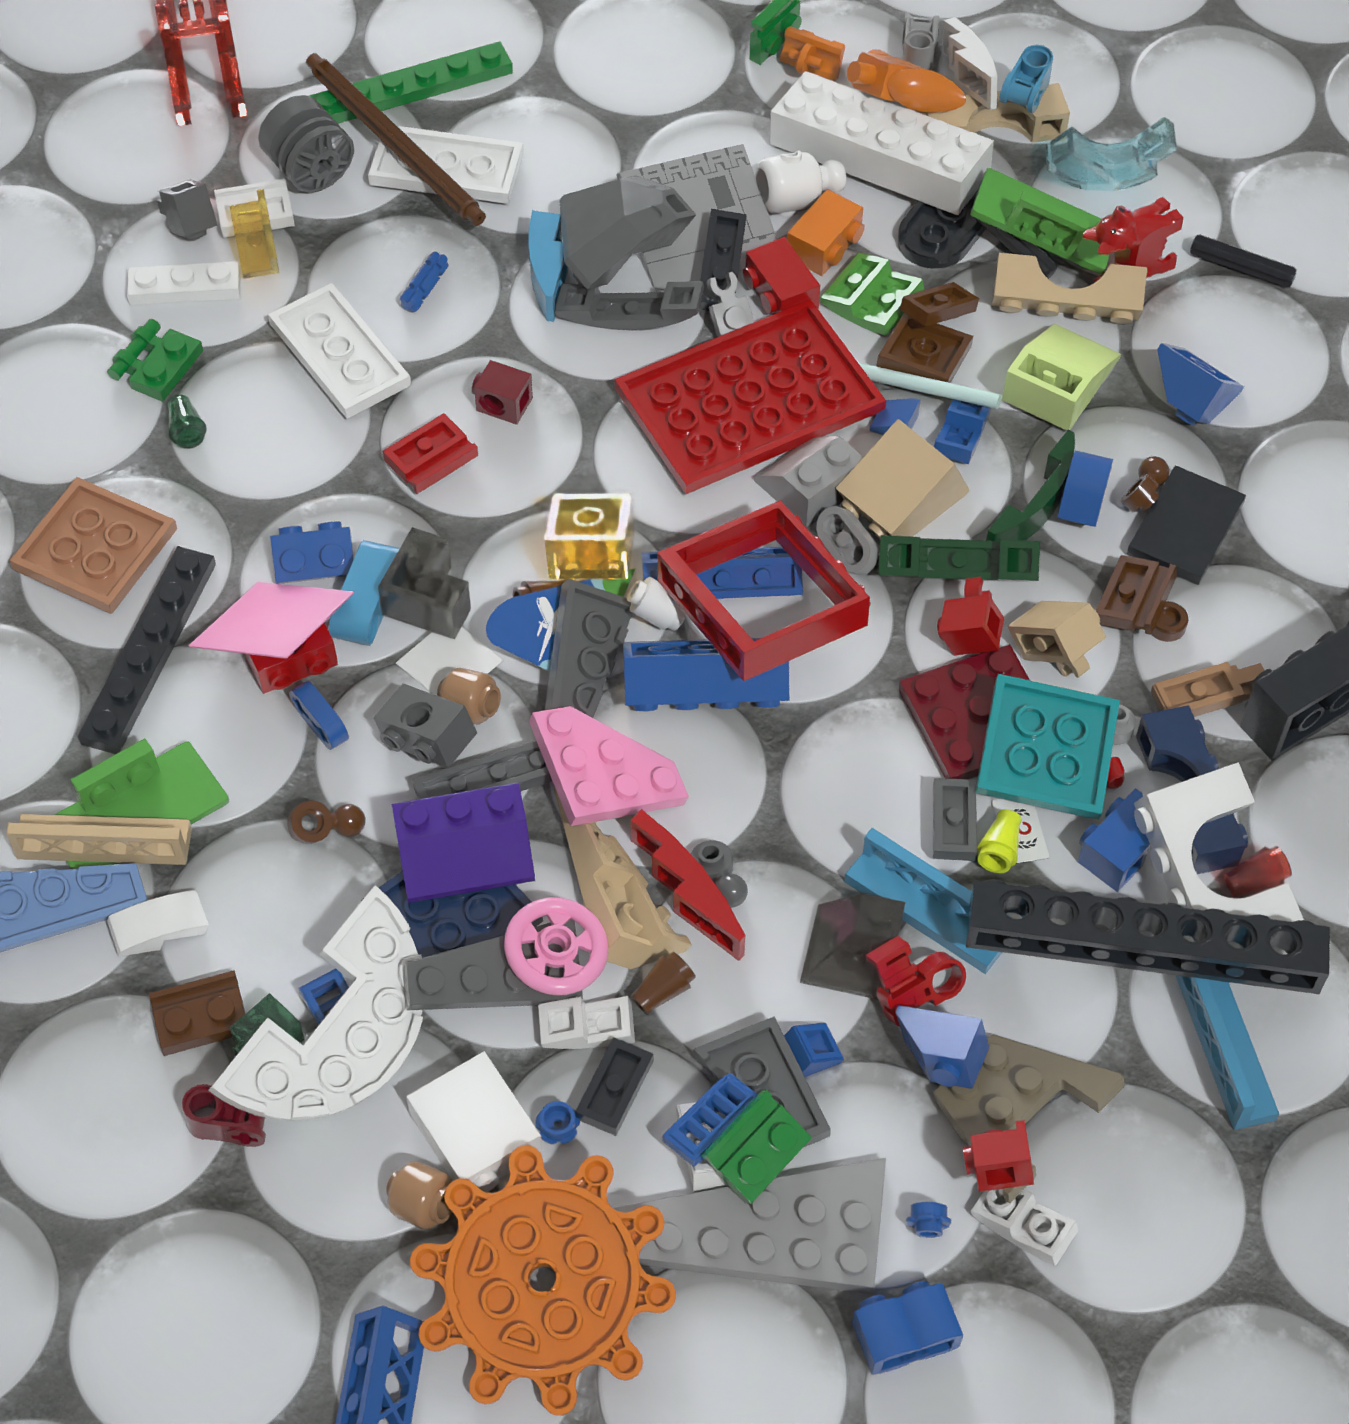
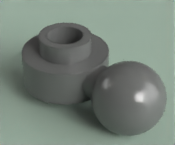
M716 840L704 841L698 844L692 850L691 855L702 865L726 898L730 907L740 906L747 897L748 888L743 878L732 874L733 857L730 848L723 842Z

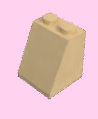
M899 419L836 487V490L844 499L840 505L852 511L857 519L861 515L871 523L868 529L879 539L880 535H916L970 491L956 465Z

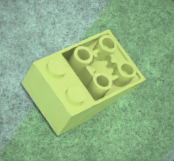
M1054 324L1028 343L1009 367L1002 400L1060 428L1070 430L1118 362L1121 354Z

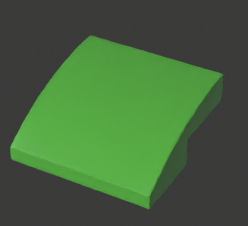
M858 253L820 299L823 305L842 318L864 329L887 336L904 314L900 310L902 297L925 289L923 279L893 272L888 259Z

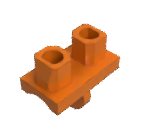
M789 26L785 30V42L779 61L796 67L798 73L803 74L807 71L835 82L839 78L845 44L835 40L829 41L814 35L813 32Z

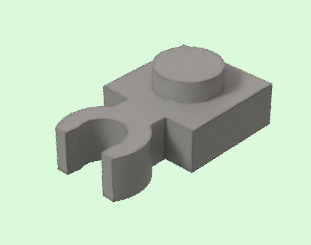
M733 272L725 274L727 280V288L725 290L717 286L715 277L707 280L708 291L718 301V304L709 306L717 337L754 323L747 296L736 298L735 291L738 281Z

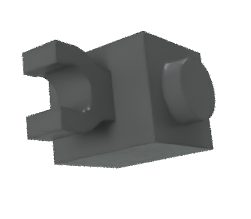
M190 179L159 190L161 199L157 200L160 213L166 215L172 233L191 240L205 236L207 229L218 226L205 183Z

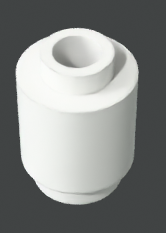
M652 577L646 578L643 582L638 580L629 592L627 601L631 602L630 612L662 630L668 628L676 631L687 616L662 585Z

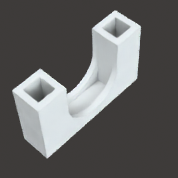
M1239 762L1146 794L1134 803L1136 808L1134 811L1136 824L1143 834L1146 833L1152 848L1150 852L1152 864L1155 870L1163 875L1168 887V903H1175L1183 908L1198 910L1220 909L1228 914L1243 916L1260 914L1281 921L1294 922L1304 920L1289 883L1246 898H1227L1210 890L1200 880L1194 869L1191 851L1194 837L1199 828L1205 823L1239 812L1255 802ZM1183 936L1186 940L1190 942H1198L1195 938L1191 936ZM1228 942L1235 948H1242L1238 943Z

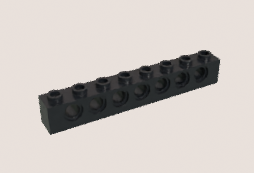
M974 880L969 905L966 948L1320 995L1329 976L1330 927L1315 925L1306 920L1289 922L1274 920L1260 914L1243 916L1228 914L1220 909L1198 910L1183 908L1175 903L1152 904L1138 902L1130 897L1114 899L1094 896L1085 891L1068 893L1053 891L1039 885L1022 887L1007 885L999 880ZM1006 913H1016L1020 915L1022 918L1014 919L1009 917ZM1050 919H1060L1064 921L1066 924L1059 925L1052 922ZM1096 924L1105 925V926L1108 927L1110 930H1109V931L1100 930V929H1098L1095 925H1096ZM1139 930L1149 931L1154 936H1145L1142 933H1140ZM1183 936H1191L1195 938L1198 942H1190L1186 940ZM1228 942L1238 943L1243 948H1235ZM1273 948H1280L1287 954H1280Z

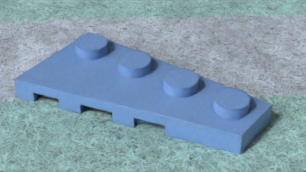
M137 864L79 867V869L64 870L50 868L12 873V871H1L0 953L108 919V916L118 911L148 901Z

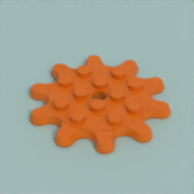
M523 1145L517 1147L509 1157L510 1177L507 1185L502 1190L495 1193H487L480 1190L469 1179L464 1178L452 1181L445 1189V1203L458 1219L459 1227L457 1234L451 1241L445 1244L423 1243L417 1246L410 1256L412 1271L418 1277L440 1283L445 1292V1303L442 1309L423 1321L419 1328V1339L426 1349L433 1352L443 1351L450 1346L458 1344L472 1349L476 1355L477 1364L469 1382V1392L478 1403L484 1405L493 1404L501 1398L511 1381L517 1378H528L538 1385L544 1408L555 1416H563L571 1412L577 1403L576 1380L584 1368L591 1365H599L606 1368L617 1379L624 1381L631 1380L639 1375L643 1366V1358L638 1348L631 1343L628 1337L629 1323L639 1313H664L670 1310L676 1300V1290L668 1279L647 1274L639 1263V1254L642 1248L648 1242L660 1236L664 1229L665 1221L663 1214L659 1209L650 1205H644L625 1213L613 1209L607 1200L608 1187L614 1176L613 1166L608 1159L599 1155L590 1156L583 1161L578 1172L572 1178L566 1181H558L552 1179L546 1173L542 1155L537 1148ZM539 1267H549L556 1273L555 1284L548 1292H539L531 1287L530 1277L533 1271Z

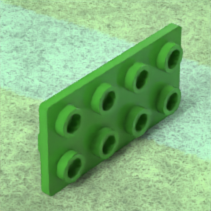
M992 168L986 169L971 210V216L985 224L1004 230L1018 239L1037 245L1051 254L1070 260L1084 269L1092 270L1098 274L1104 272L1110 254H1099L1098 248L1100 244L1097 241L1083 238L1084 232L1095 227L1101 218Z
M144 738L70 779L78 802L54 815L190 820L192 825L227 805L229 797L189 741L176 746L156 758L154 750ZM66 861L71 869H79V867L123 864Z

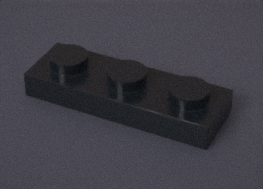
M711 209L700 281L704 283L699 306L700 310L709 311V306L718 304L717 298L708 291V279L715 277L717 286L722 290L727 288L725 274L733 272L738 280L747 214Z

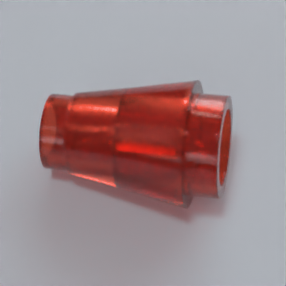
M1264 846L1230 872L1224 874V880L1230 893L1234 897L1283 885L1285 879L1292 876V870L1285 854L1278 846L1270 849Z

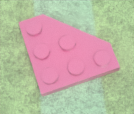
M571 706L532 713L529 724L570 826L634 815L641 809L645 812L682 806L687 801L688 793L672 760Z

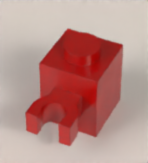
M981 577L966 579L964 586L965 598L945 600L942 616L938 619V635L946 643L954 656L999 650L1005 618L992 600L990 590L982 591L984 581Z

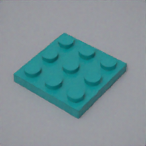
M998 674L994 685L975 793L1099 820L1103 811L1120 700Z

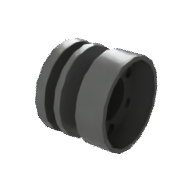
M306 95L292 96L278 103L267 114L260 127L258 135L260 148L299 191L306 193L319 192L332 186L345 174L352 162L354 155L353 140L312 97Z

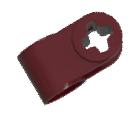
M208 1084L196 1085L185 1093L182 1099V1110L187 1128L194 1137L202 1140L231 1142L246 1147H257L265 1143L266 1134L263 1131L265 1117L248 1113L224 1102L208 1091L212 1087ZM203 1107L215 1109L211 1115L206 1117L194 1115Z

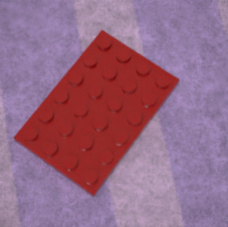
M811 299L614 379L616 392L685 494H689L795 449L814 437H823L873 416L886 407V400Z

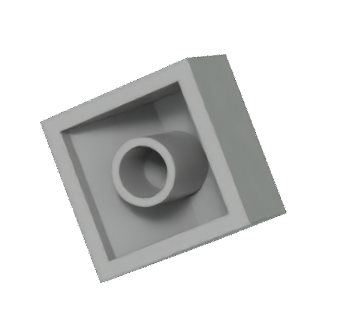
M840 436L814 437L754 476V481L776 501L781 500L795 516L798 515L803 525L807 528L818 520L820 514L826 508L837 506L844 500L836 490V487L860 462L863 456Z

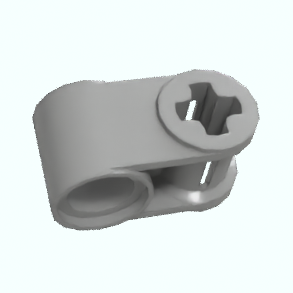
M905 13L902 60L927 70H932L934 50L937 44L939 16L934 15L932 19L912 17L911 13Z

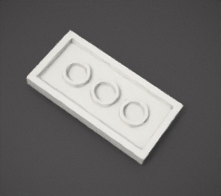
M398 126L472 198L509 204L523 156V143ZM380 139L368 174L370 185L437 194Z
M333 283L268 314L270 325L346 419L411 386L410 375Z

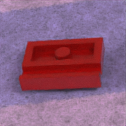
M445 413L383 450L384 461L406 484L409 483L413 487V491L416 494H419L478 456V446L475 443L472 444L467 439V435Z

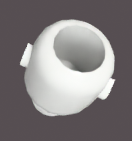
M799 150L794 153L772 155L760 161L755 175L767 211L779 213L785 217L795 215L798 210L810 208L822 195V191L828 189L838 193L846 185V172L841 162L831 159L819 165L811 154Z

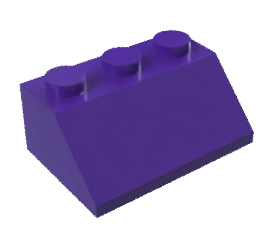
M519 783L392 804L408 903L535 881L528 827Z

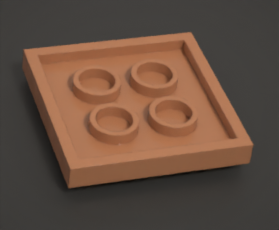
M76 477L9 561L14 571L113 614L176 532L177 525L175 519Z

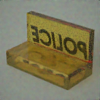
M264 189L256 190L258 201L229 206L243 279L279 273Z

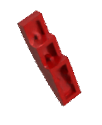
M641 809L630 820L631 842L652 857V877L673 892V912L740 961L745 953L746 935L726 898L702 865L669 831Z

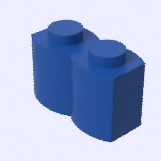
M921 1281L905 1288L903 1295L900 1297L886 1299L885 1295H876L867 1298L859 1304L860 1309L855 1310L852 1320L854 1330L872 1375L892 1371L914 1361L929 1359L960 1347L964 1336L943 1283L930 1285L928 1281Z

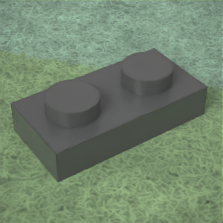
M934 778L933 859L976 860V780Z

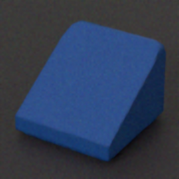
M915 398L886 400L885 409L876 414L869 431L884 435L897 419L912 429L919 416L920 400Z
M826 1023L792 1026L784 1035L804 1077L840 1064L844 1060Z

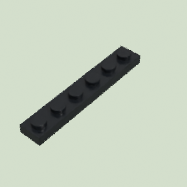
M177 546L78 734L81 745L112 754H117L121 751L216 566L214 555Z

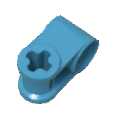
M1038 44L1026 47L1012 71L1006 76L1001 88L999 101L1004 104L1010 101L1027 107L1028 112L1034 113L1050 83L1053 63L1052 51Z

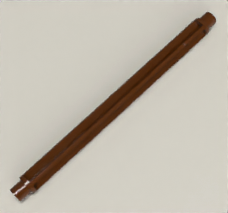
M312 53L307 57L306 65L312 70V74L463 219L469 220L474 226H479L484 222L486 214L479 208V203L327 59H322L317 53Z

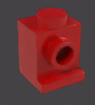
M1025 1120L1015 1121L1016 1129L1013 1130L993 1129L983 1134L970 1135L972 1146L963 1147L967 1175L976 1174L979 1192L1034 1185Z

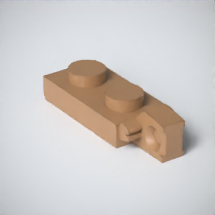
M1224 662L1157 682L1152 685L1151 694L1160 711L1189 705L1193 716L1196 717L1248 700L1253 690L1252 682L1264 671L1261 663L1238 669L1236 665L1230 666L1228 662Z

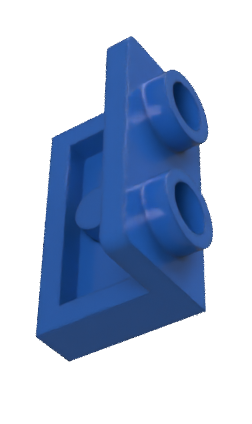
M341 521L318 524V530L303 532L302 526L283 527L278 529L279 535L270 536L276 584L347 576L354 560L350 527H342Z

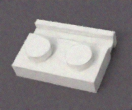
M285 179L214 190L223 238L295 226Z

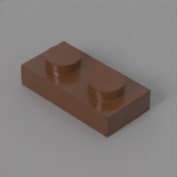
M955 282L903 296L900 310L912 317L915 323L926 327L975 312L979 298Z

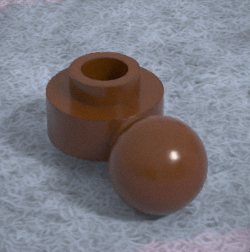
M1151 456L1141 462L1138 469L1139 479L1127 490L1121 499V503L1131 512H1135L1139 508L1143 512L1146 511L1159 497L1156 490L1158 486L1166 482L1169 476V466L1161 457Z
M312 800L295 806L290 811L287 819L289 833L296 841L303 844L319 842L326 838L331 830H335L344 837H354L364 829L366 823L364 812L354 804L341 805L334 813H330L324 804ZM304 816H309L314 821V827L311 831L304 829L302 826V818Z

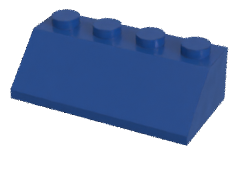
M708 639L623 643L625 706H633L635 711H654L658 709V705L674 704V708L677 710H694L699 708L701 703H715L716 708L733 709L739 707V702H756L757 707L772 708L780 706V701H790L789 661L743 681Z

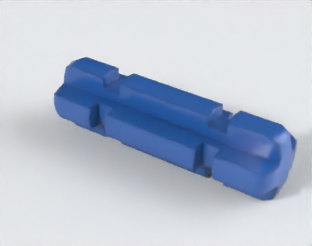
M437 251L429 255L425 261L426 264L422 265L409 283V287L400 296L401 307L404 310L408 309L411 312H416L423 303L422 300L427 298L439 281V276H442L448 268V258L446 255L440 254Z

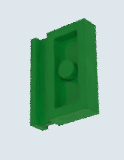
M773 0L751 21V26L755 30L750 33L749 60L761 65L770 55H775L778 52L781 44L785 41V30L789 26L797 29L800 28L802 22L800 17V0Z
M768 1090L761 1091L701 1155L705 1161H708L715 1168V1172L746 1204H752L812 1139L792 1115L771 1097L772 1094Z

